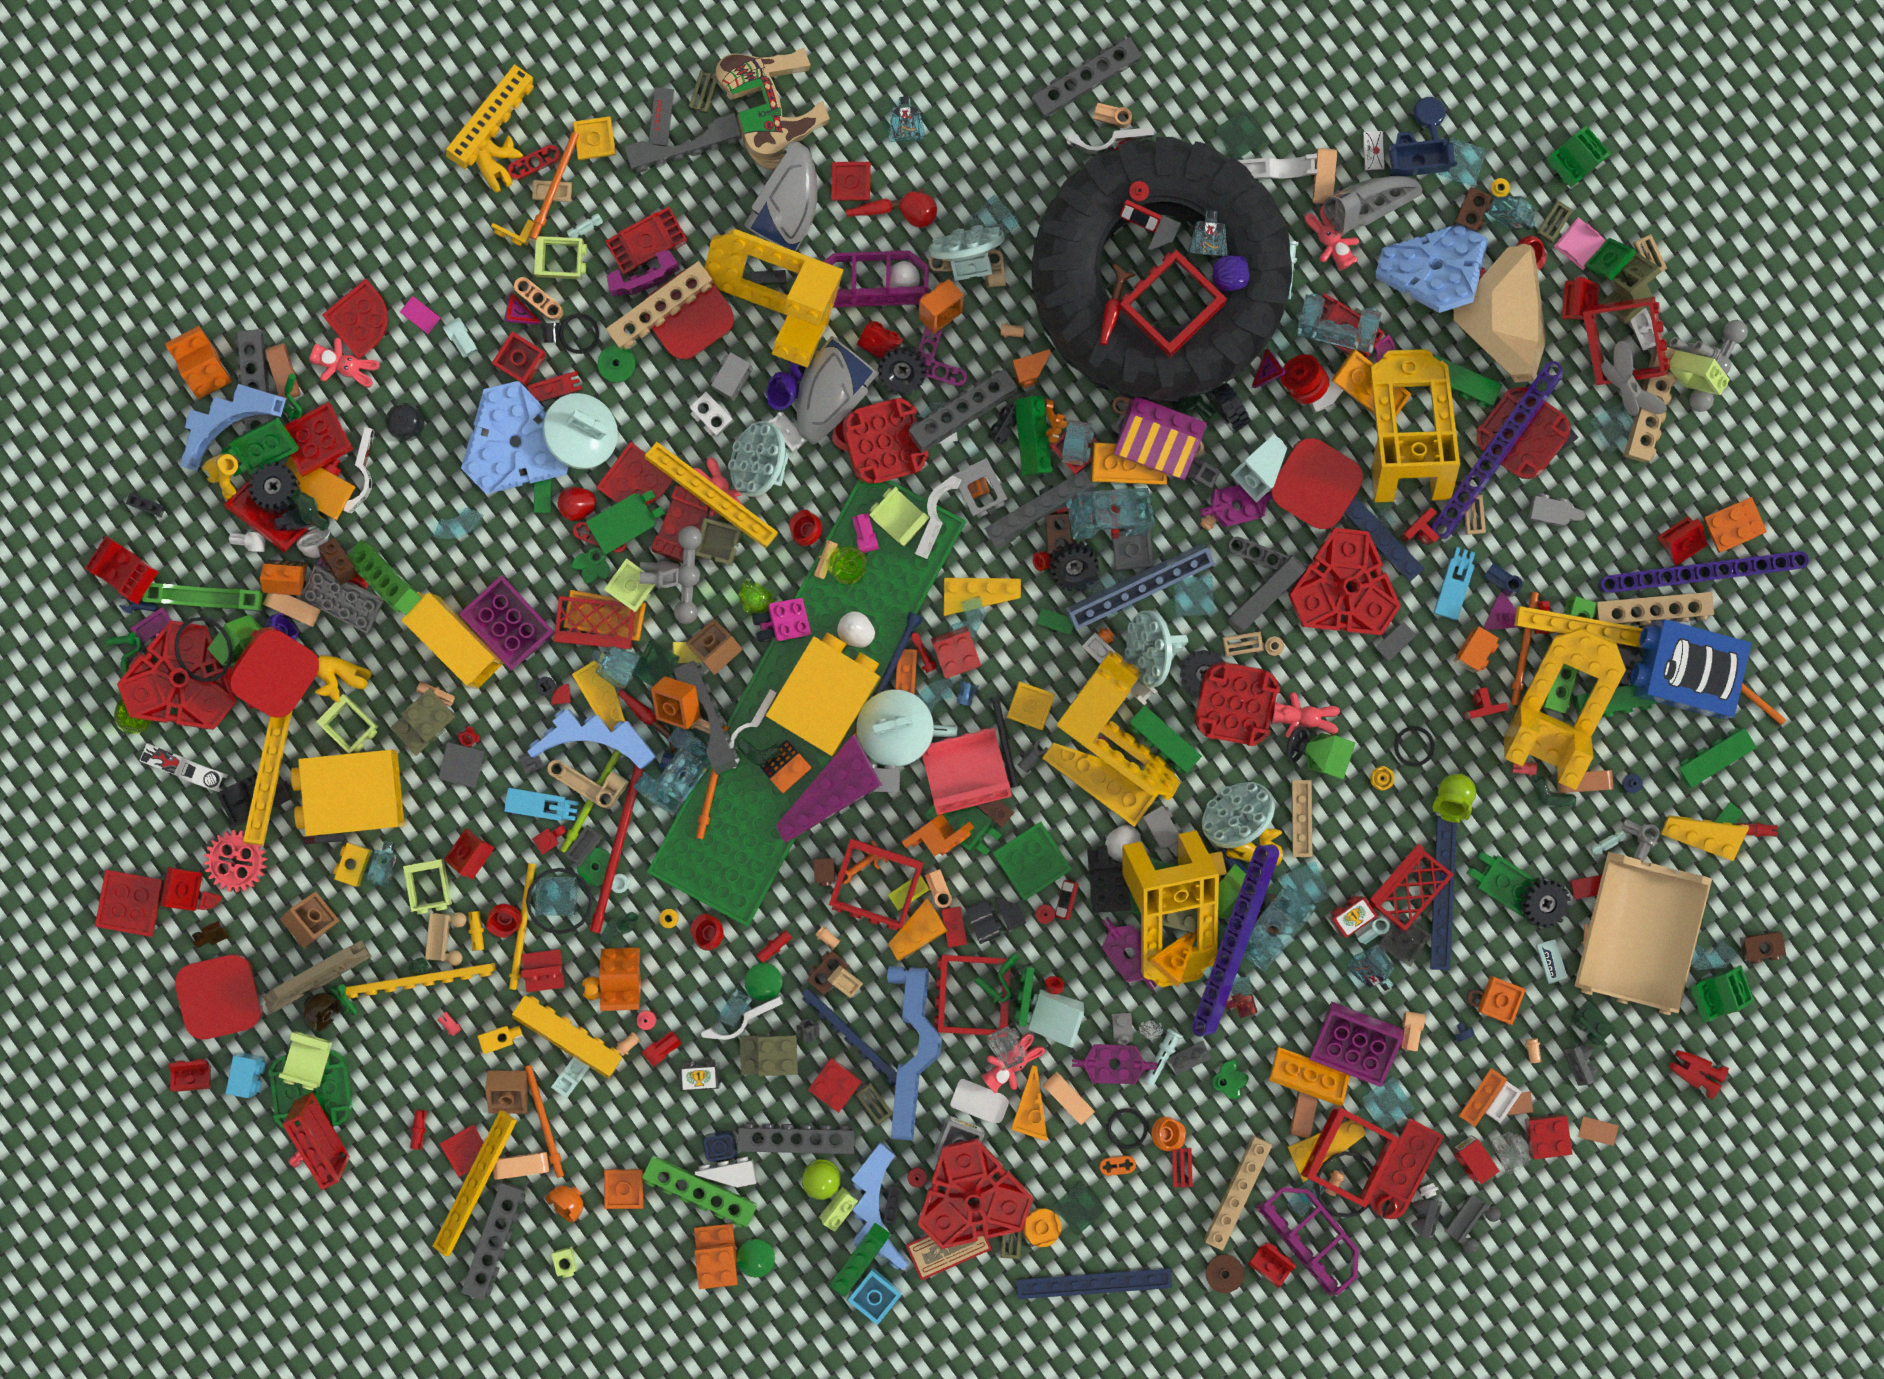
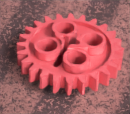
M232 830L231 835L228 831H225V837L217 835L219 841L212 840L211 842L214 846L207 847L211 852L210 854H204L205 857L209 858V861L204 862V864L209 865L205 872L212 873L209 879H216L214 885L221 883L220 889H224L227 886V891L231 892L234 887L235 892H239L241 887L243 891H247V885L252 888L254 887L253 881L260 882L258 875H265L261 869L267 868L263 861L268 860V858L262 857L266 850H260L262 846L244 843L243 830H240L238 835L236 830ZM228 844L232 847L230 855H227L224 851L225 846ZM246 848L251 851L249 859H246L243 855V851ZM222 856L230 859L237 857V860L251 862L252 866L220 860L219 857ZM223 863L228 865V872L226 874H223L220 870ZM242 867L247 869V876L245 878L239 874V870Z

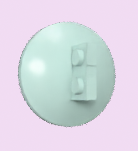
M982 225L973 226L972 230L967 231L956 229L951 235L933 239V243L929 246V254L936 259L951 261L955 281L975 276L991 275L993 270L989 252L1005 240L1004 232L1000 230V227L983 228Z
M575 393L559 398L547 410L543 420V437L549 451L557 460L569 467L576 469L594 468L606 461L616 447L618 438L616 421L607 406L590 395Z
M766 421L752 423L741 434L739 439L733 443V453L728 463V469L730 470L732 483L740 494L748 497H758L767 492L773 485L782 486L790 449L785 448L783 434L776 425Z
M1152 610L1139 612L1132 622L1128 624L1127 648L1124 651V656L1128 663L1135 665L1139 672L1142 673L1137 682L1147 688L1161 685L1169 673L1171 660L1188 643L1187 635L1170 636L1164 619L1157 612Z
M888 690L873 696L863 706L858 716L857 737L859 743L871 759L882 765H896V767L915 762L927 751L933 738L934 724L928 707L919 697L907 691Z
M1244 782L1224 787L1218 795L1207 803V808L1202 818L1203 832L1208 840L1218 847L1235 848L1245 845L1261 835L1270 824L1275 811L1274 799L1264 786L1255 782ZM1222 795L1223 798L1217 801L1216 799Z

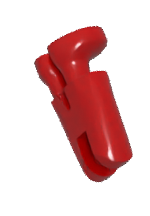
M1677 1050L1674 1055L1680 1060L1685 1061L1683 1067L1673 1062H1670L1668 1067L1695 1088L1699 1089L1700 1086H1703L1707 1090V1098L1713 1100L1719 1092L1721 1085L1707 1079L1705 1075H1709L1716 1081L1723 1083L1729 1068L1726 1066H1721L1718 1069L1711 1067V1061Z

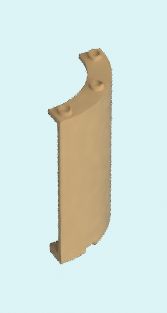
M1608 852L1574 987L1581 988V992L1592 995L1593 992L1616 997L1617 1002L1624 1004L1632 1001L1659 1008V1013L1671 1015V1012L1679 1014L1712 879L1681 870L1677 874V870L1665 866L1641 862L1639 859Z

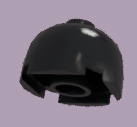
M400 403L391 407L385 419L386 428L390 435L404 442L412 441L419 437L425 425L424 416L420 409L409 403Z

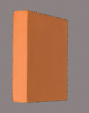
M1490 975L1477 1012L1513 1025L1526 989Z
M643 1169L604 1170V1209H643Z

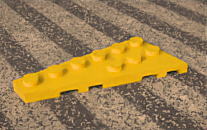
M1052 743L1042 757L1043 760L1133 827L1136 826L1156 798L1141 789L1104 760L1093 755Z

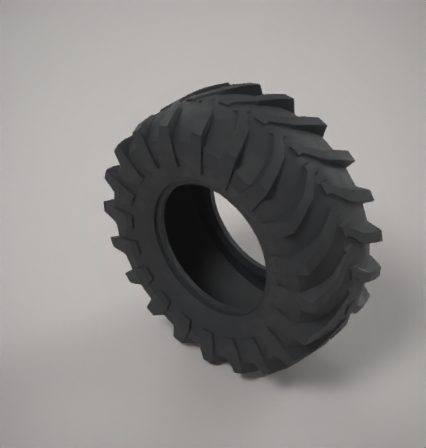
M1156 137V142L1131 140L1118 145L1119 150L1113 149L1095 155L1084 165V169L1078 170L1062 184L1055 199L1050 202L1042 217L1037 237L1035 238L1032 257V289L1041 324L1061 357L1071 367L1078 370L1094 385L1106 390H1112L1126 398L1140 397L1146 400L1148 398V400L1171 402L1181 400L1185 396L1192 397L1205 394L1214 390L1223 382L1230 381L1244 371L1259 356L1269 340H1271L1283 317L1292 282L1289 233L1282 216H1279L1273 196L1262 183H1257L1245 165L1232 156L1230 159H1227L1211 145L1195 141L1193 145L1174 137ZM1136 181L1146 183L1149 188L1147 198L1140 202L1134 201L1129 195V188ZM1126 200L1159 215L1180 218L1196 228L1200 222L1223 224V233L1218 232V242H1214L1217 239V235L1215 236L1214 233L1211 234L1212 239L1209 240L1213 247L1219 244V248L1214 249L1217 258L1228 255L1243 256L1248 263L1249 281L1247 286L1229 291L1219 289V292L1227 298L1226 304L1171 357L1167 356L1121 311L1109 336L1107 345L1099 344L1104 310L1107 301L1110 300L1101 278L1100 256L1109 238L1120 227L1129 222L1120 217ZM1208 210L1216 211V219L1207 218ZM1204 229V235H1206L1207 237H1209V235H1207V233H1206V231H1205V229ZM1221 244H1222V255H1221V254L1218 255L1217 252H1218L1219 250H1220V252H1221ZM1191 322L1175 327L1153 328L1170 343Z

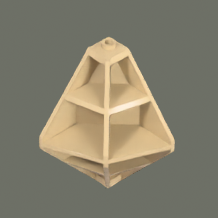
M1527 244L1507 247L1478 281L1474 301L1454 308V322L1505 369L1515 383L1535 381L1545 347V326L1536 258L1531 245Z

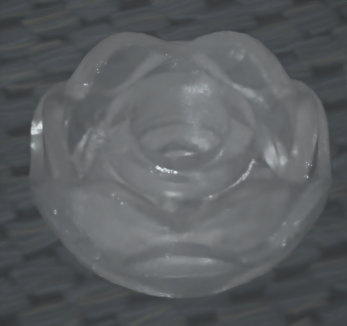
M1154 1021L1142 1022L1141 1027H1139L1140 1033L1147 1039H1157L1163 1032L1162 1024H1156Z

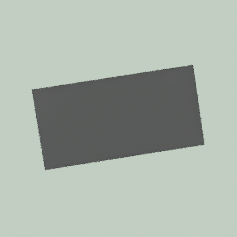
M1403 621L1375 649L1389 662L1416 634Z
M587 825L564 856L580 867L603 836Z

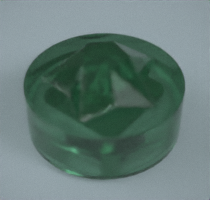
M421 957L413 960L409 964L408 969L412 975L417 976L423 974L428 969L429 964L425 958Z

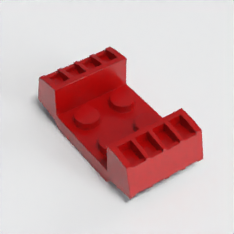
M667 207L620 231L605 242L623 275L628 276L639 270L638 267L657 257L656 253L672 248L676 250L685 245L687 238L670 207Z
M1325 293L1322 294L1303 323V328L1312 335L1318 334L1348 355L1355 349L1366 358L1369 357L1384 334L1382 330Z
M677 484L671 496L672 501L658 536L656 535L653 542L652 552L683 564L684 548L678 542V534L681 529L687 526L696 527L701 532L704 518H707L710 507L680 484Z
M107 536L104 537L98 549L85 566V569L90 573L102 578L117 589L118 593L136 604H139L140 599L159 573L133 552Z

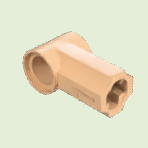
M1097 103L1093 120L1117 125L1119 128H1127L1131 124L1132 114L1129 109L1124 107L1117 108ZM1125 114L1128 116V120L1121 122L1118 120V116Z
M941 870L925 875L936 905L940 908H947L952 902V897ZM941 894H946L949 897V901L945 905H941L938 902V896Z
M1405 1011L1402 1023L1404 1038L1400 1048L1418 1051L1420 1033L1423 1031L1425 1024V1014Z

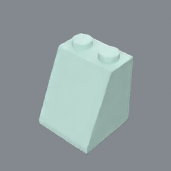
M1273 434L1230 474L1255 502H1258L1274 487L1287 447L1280 438Z
M1039 989L1038 994H1034L1032 999L1033 1011L1028 1012V1030L1073 1048L1084 1014V1002L1058 994H1050L1045 990Z

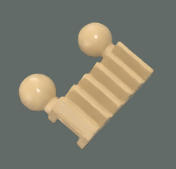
M456 912L453 915L430 913L425 959L448 961L452 966H457L462 962L463 957L459 951L454 950L449 954L446 952L448 949L449 923H452L455 927H463L467 921L465 914L461 912Z

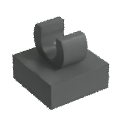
M529 753L518 756L525 774L544 767L540 755L535 758L531 757Z

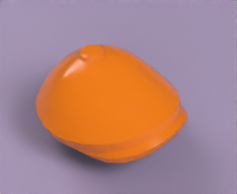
M1161 1117L1152 1127V1140L1159 1149L1164 1151L1180 1149L1185 1142V1127L1182 1123L1171 1117Z

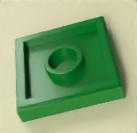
M1608 238L1584 266L1587 270L1612 281L1633 258L1636 251L1625 244Z

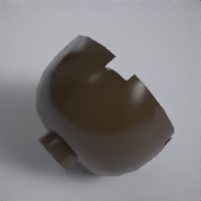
M318 993L308 997L304 1002L303 1008L305 1023L314 1031H323L334 1021V1019H330L334 1012L339 1013L341 1002L328 993Z

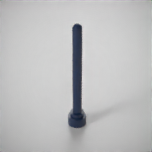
M909 612L906 618L908 619L906 622L908 625L874 695L884 692L914 628L921 624L923 617Z

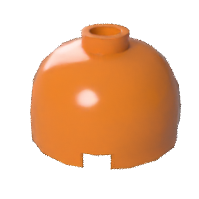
M568 1186L555 1187L545 1197L549 1205L554 1204V1211L568 1222L572 1221L574 1223L581 1215L584 1207L583 1200L580 1197L582 1193L574 1186L572 1188Z

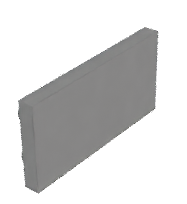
M317 564L314 565L300 597L301 600L366 634L370 632L384 602L382 598L349 581L339 586L331 572Z

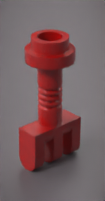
M913 632L911 638L922 657L921 659L924 663L922 669L929 673L937 668L936 661L931 662L918 633Z

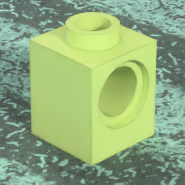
M572 1246L552 1252L551 1255L557 1276L562 1275L563 1278L573 1276L578 1267ZM563 1258L568 1259L570 1267H562L560 1260Z

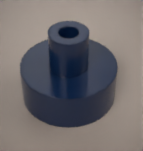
M1628 774L1622 780V787L1628 793L1640 791L1643 785L1642 779L1636 774Z
M1464 1022L1456 1025L1459 1032L1454 1034L1457 1042L1475 1035L1473 1028H1466Z

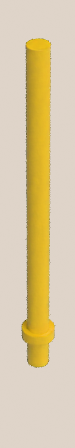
M528 863L521 907L522 924L517 933L512 972L509 973V977H511L509 989L517 990L518 979L521 977L519 971L528 919L526 898L528 888L534 880L536 864Z

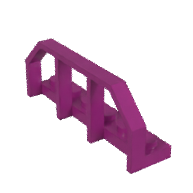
M909 250L833 253L823 261L830 265H833L835 262H852L851 289H838L833 307L920 304V299L924 294L930 293L928 264ZM908 259L924 271V286L891 288V260ZM886 260V288L856 289L857 261Z
M1281 1187L1267 1200L1260 1201L1255 1206L1329 1296L1339 1295L1358 1277L1359 1249L1310 1190ZM1283 1192L1305 1194L1316 1207L1292 1230L1288 1227L1289 1224L1286 1219L1276 1213V1208L1272 1204ZM1320 1212L1338 1235L1313 1257V1252L1300 1242L1301 1238L1297 1232ZM1342 1239L1352 1251L1351 1276L1338 1287V1282L1332 1276L1329 1277L1325 1272V1266L1318 1260Z

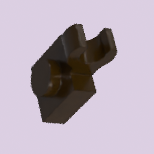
M217 921L202 928V932L194 933L192 935L195 940L193 944L196 948H200L208 942L214 945L229 938V934L222 923Z

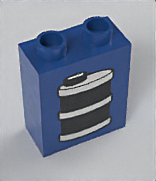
M1667 619L1652 621L1650 626H1644L1639 638V647L1645 650L1642 663L1634 665L1630 676L1631 685L1636 686L1634 696L1717 719L1734 718L1752 643Z

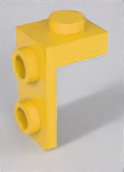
M528 219L520 236L492 223L491 227L495 230L493 233L502 238L506 235L512 238V243L518 246L522 244L528 246L532 239L529 236L535 223Z

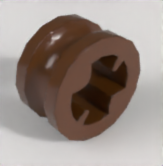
M1477 989L1469 991L1466 996L1467 1002L1471 1006L1479 1007L1484 993ZM1472 994H1480L1478 1003L1471 1001L1473 999Z

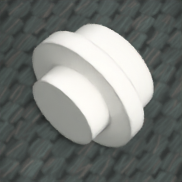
M1434 1183L1420 1188V1196H1425L1426 1199L1437 1195L1435 1191L1439 1189L1435 1187Z

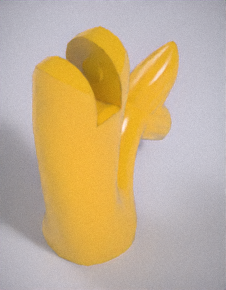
M509 135L502 147L496 146L489 139L486 149L476 155V163L495 193L501 191L496 180L497 178L501 177L507 188L512 185V179L508 171L491 157L509 159L524 157L519 150L513 148V141Z
M220 454L206 461L202 466V470H207L210 477L206 478L207 481L211 483L219 482L222 494L226 500H229L236 494V489L230 483V479L238 469L237 460L230 454Z
M326 655L319 656V670L316 676L324 680L326 685L315 691L316 694L330 696L333 701L340 702L338 682L334 674H337L347 685L353 688L366 689L368 685L366 680H369L372 675L370 670L341 658Z
M1266 828L1259 835L1260 845L1273 844L1277 846L1279 858L1276 866H1278L1282 861L1283 850L1280 845L1273 843L1271 840L1281 835L1282 831ZM1249 842L1239 847L1228 848L1226 855L1230 858L1250 863L1257 846Z

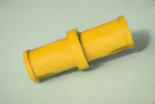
M480 911L469 912L470 930L468 932L471 934L472 951L485 950L482 935L484 928L481 926Z

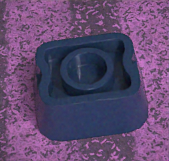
M732 1131L709 1133L703 1137L704 1155L709 1162L730 1160L737 1156V1142Z

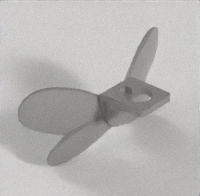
M1619 341L1614 348V366L1608 362H1603L1601 369L1608 380L1621 389L1623 404L1627 412L1632 416H1637L1639 414V407L1654 414L1665 413L1667 410L1666 404L1660 398L1640 388L1632 375L1633 357L1631 348L1626 341Z

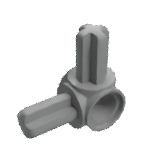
M1625 820L1622 830L1637 836V840L1640 843L1634 858L1644 862L1650 848H1654L1657 843L1659 829L1655 825L1644 824L1641 826L1632 821ZM1652 833L1655 837L1649 839L1645 834Z

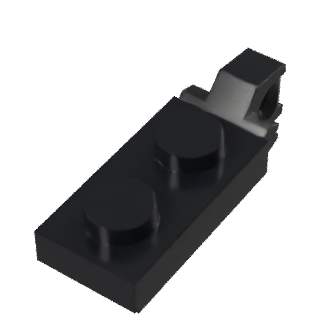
M309 506L287 511L281 515V518L274 519L273 526L275 530L285 528L286 531H294L328 524L329 520L326 514Z

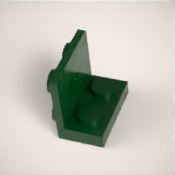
M1586 1001L1571 1016L1574 1019L1573 1024L1580 1031H1586L1588 1034L1586 1037L1592 1044L1606 1047L1608 1044L1605 1042V1039L1615 1028L1590 1001Z

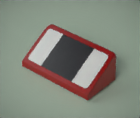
M1129 200L1125 201L1120 213L1121 218L1151 232L1156 231L1162 218L1161 215Z
M1068 880L1063 881L1055 917L1070 920L1079 886L1078 883Z

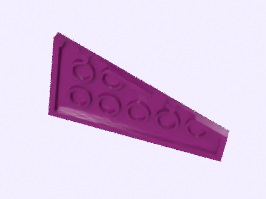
M856 735L850 737L778 822L776 828L784 843H788L882 786Z

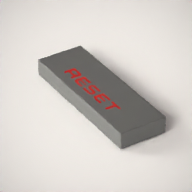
M655 87L649 135L650 144L668 146L674 89Z

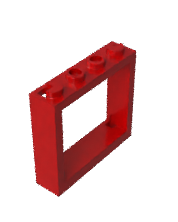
M1177 250L1172 254L1169 252L1162 259L1163 263L1159 267L1154 266L1149 271L1147 279H1141L1134 286L1135 290L1131 294H1125L1120 300L1122 302L1120 304L1121 311L1169 357L1176 353L1226 304L1227 300ZM1176 261L1215 300L1169 343L1130 304Z
M1655 296L1589 306L1584 309L1583 316L1596 386L1612 383L1601 369L1604 359L1595 315L1597 313L1649 306L1660 366L1635 369L1632 375L1635 380L1665 376L1668 369H1670V360L1665 355L1667 343L1666 339L1662 338L1661 332H1664L1662 320L1659 321L1660 304L1656 302Z
M851 838L829 905L832 906V910L840 913L843 910L851 912L850 916L861 919V916L869 918L868 922L879 925L882 922L887 924L889 929L896 931L898 928L902 929L924 862ZM854 848L916 868L899 921L837 900Z
M942 954V958H938L937 970H941V978H937L936 989H940V996L935 999V1008H939V1015L934 1018V1028H938L940 1033L1007 1036L1009 999L1001 1003L999 1029L944 1026L947 961L1004 964L1008 958ZM1011 968L1002 975L1009 989ZM1003 985L1001 987V992L1004 993L1001 996L1002 998L1007 994Z
M310 1092L294 1101L282 1125L320 1189L323 1190L339 1182L350 1155L313 1092ZM299 1120L301 1124L297 1125L295 1122ZM343 1151L345 1155L342 1158H340L339 1152Z
M1334 1105L1301 1175L1366 1208L1373 1199L1375 1188L1381 1183L1383 1171L1390 1164L1389 1159L1398 1147L1399 1138ZM1344 1117L1387 1138L1359 1198L1316 1176Z

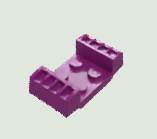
M669 250L658 252L656 256L661 268H651L646 271L645 275L640 277L639 275L628 278L626 283L617 269L606 276L609 291L613 297L624 294L633 296L666 282L670 275L680 270V267Z

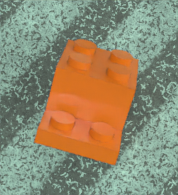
M200 326L165 343L166 348L177 363L180 375L198 400L232 383L231 377L221 364L216 349Z
M1752 497L1703 518L1718 553L1767 532Z
M940 814L902 841V843L907 848L910 845L915 847L923 841L934 857L939 853L943 856L971 835L969 831L974 826L969 821L960 829L954 831L943 814Z
M640 948L601 949L599 968L601 989L600 1011L639 1010L641 992Z
M726 1223L694 1227L696 1242L694 1252L699 1289L738 1285L733 1224Z

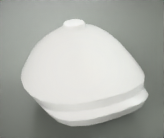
M901 261L891 266V288L919 286V271L912 263ZM886 274L883 277L884 288H886Z
M850 612L839 621L837 632L844 643L862 648L872 642L875 630L864 614Z
M1122 825L1113 830L1105 842L1109 856L1116 861L1123 862L1122 845L1140 842V833L1130 825Z

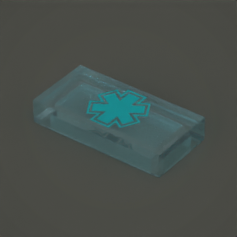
M1309 1179L1306 1180L1300 1189L1310 1190L1317 1198L1315 1182ZM1319 1185L1320 1194H1322L1326 1188ZM1295 1193L1286 1205L1302 1218L1313 1204L1305 1194Z

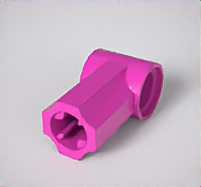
M869 514L853 517L860 554L878 550L879 547L876 535L873 533Z

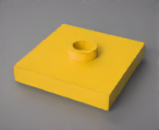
M610 116L573 122L574 132L579 134L576 142L578 160L616 155Z
M1019 682L1006 718L1043 730L1055 694Z

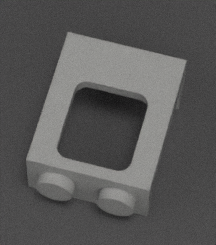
M987 458L953 474V476L962 479L958 488L972 517L977 516L979 519L988 514L987 510L993 507L997 510L1005 506L1004 502L1007 501V497ZM982 477H987L997 495V500L982 508H978L968 490V485Z

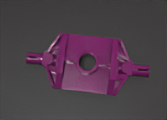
M1241 485L1219 490L1215 489L1211 494L1210 506L1199 509V513H1201V517L1211 515L1222 527H1228L1264 517L1267 501L1273 498L1271 492H1267L1258 502H1255ZM1233 501L1239 503L1240 510H1236L1233 508Z
M1108 917L1105 918L1106 921L1102 920L1101 922L1108 929V934L1101 948L1126 982L1143 980L1150 990L1154 989L1152 985L1157 987L1158 985L1153 980L1144 978L1141 973V936L1134 926L1116 927ZM1126 948L1134 950V956L1130 959L1124 957L1123 953Z
M1094 1044L1086 1058L1072 1059V1067L1085 1068L1092 1083L1135 1085L1143 1070H1157V1062H1146V1060H1143L1137 1046ZM1115 1058L1120 1061L1118 1069L1110 1067L1109 1062L1111 1059Z

